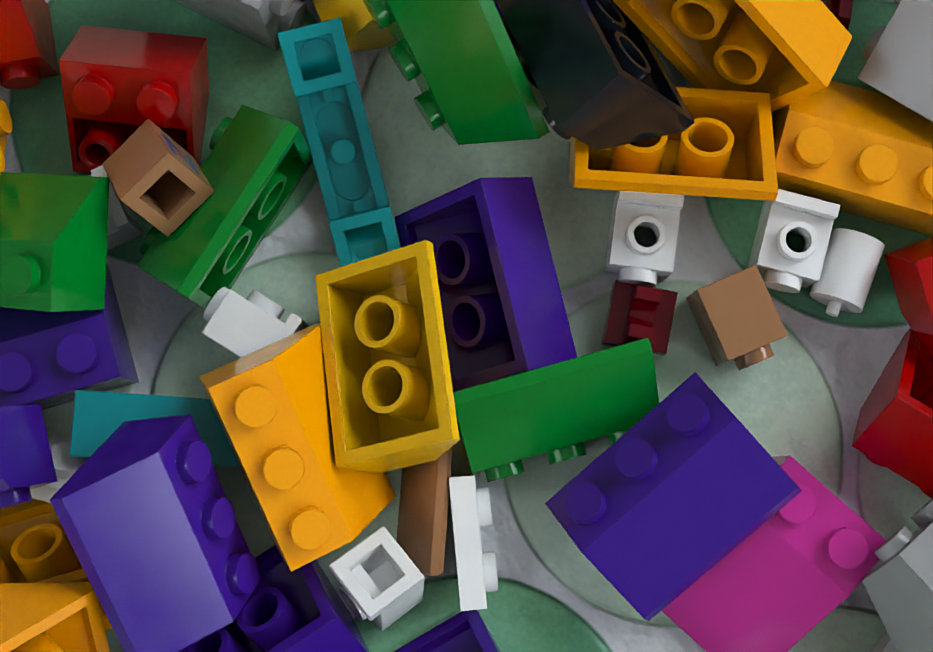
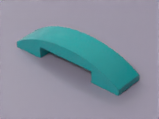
M341 18L277 33L324 199L340 267L401 248Z

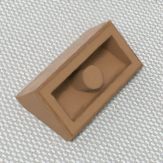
M453 447L435 461L402 468L396 542L419 571L429 576H440V573L444 571L450 494L449 477H451Z

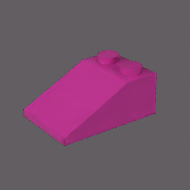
M790 455L772 456V458L802 491L662 610L666 616L706 652H787L842 603L880 560L874 554V551L886 540Z

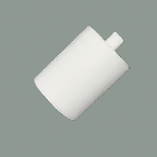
M844 228L833 229L820 281L813 284L809 294L810 297L826 305L825 313L833 317H838L840 310L861 313L885 245L880 240L862 232Z

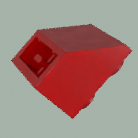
M82 25L59 59L73 172L91 173L90 170L101 166L147 119L151 120L192 155L200 167L209 101L207 38Z

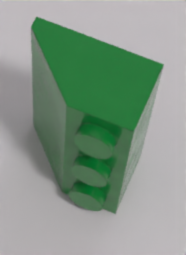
M363 0L379 28L389 27L396 41L395 44L388 47L389 53L397 68L408 82L415 78L422 92L414 98L415 104L433 131L442 126L458 145L539 139L550 132L493 0Z
M244 105L241 106L233 119L231 117L223 119L211 137L209 148L212 152L201 167V170L214 189V192L168 237L153 226L145 236L140 247V254L143 257L137 267L204 309L207 308L209 302L220 288L224 286L229 290L232 288L313 162L310 149L299 127L287 120Z
M1 172L0 307L45 312L104 310L110 182L108 177Z
M649 338L453 392L457 423L471 473L484 470L488 482L525 472L521 460L546 452L550 465L586 455L583 442L608 435L610 445H612L659 404L653 352Z

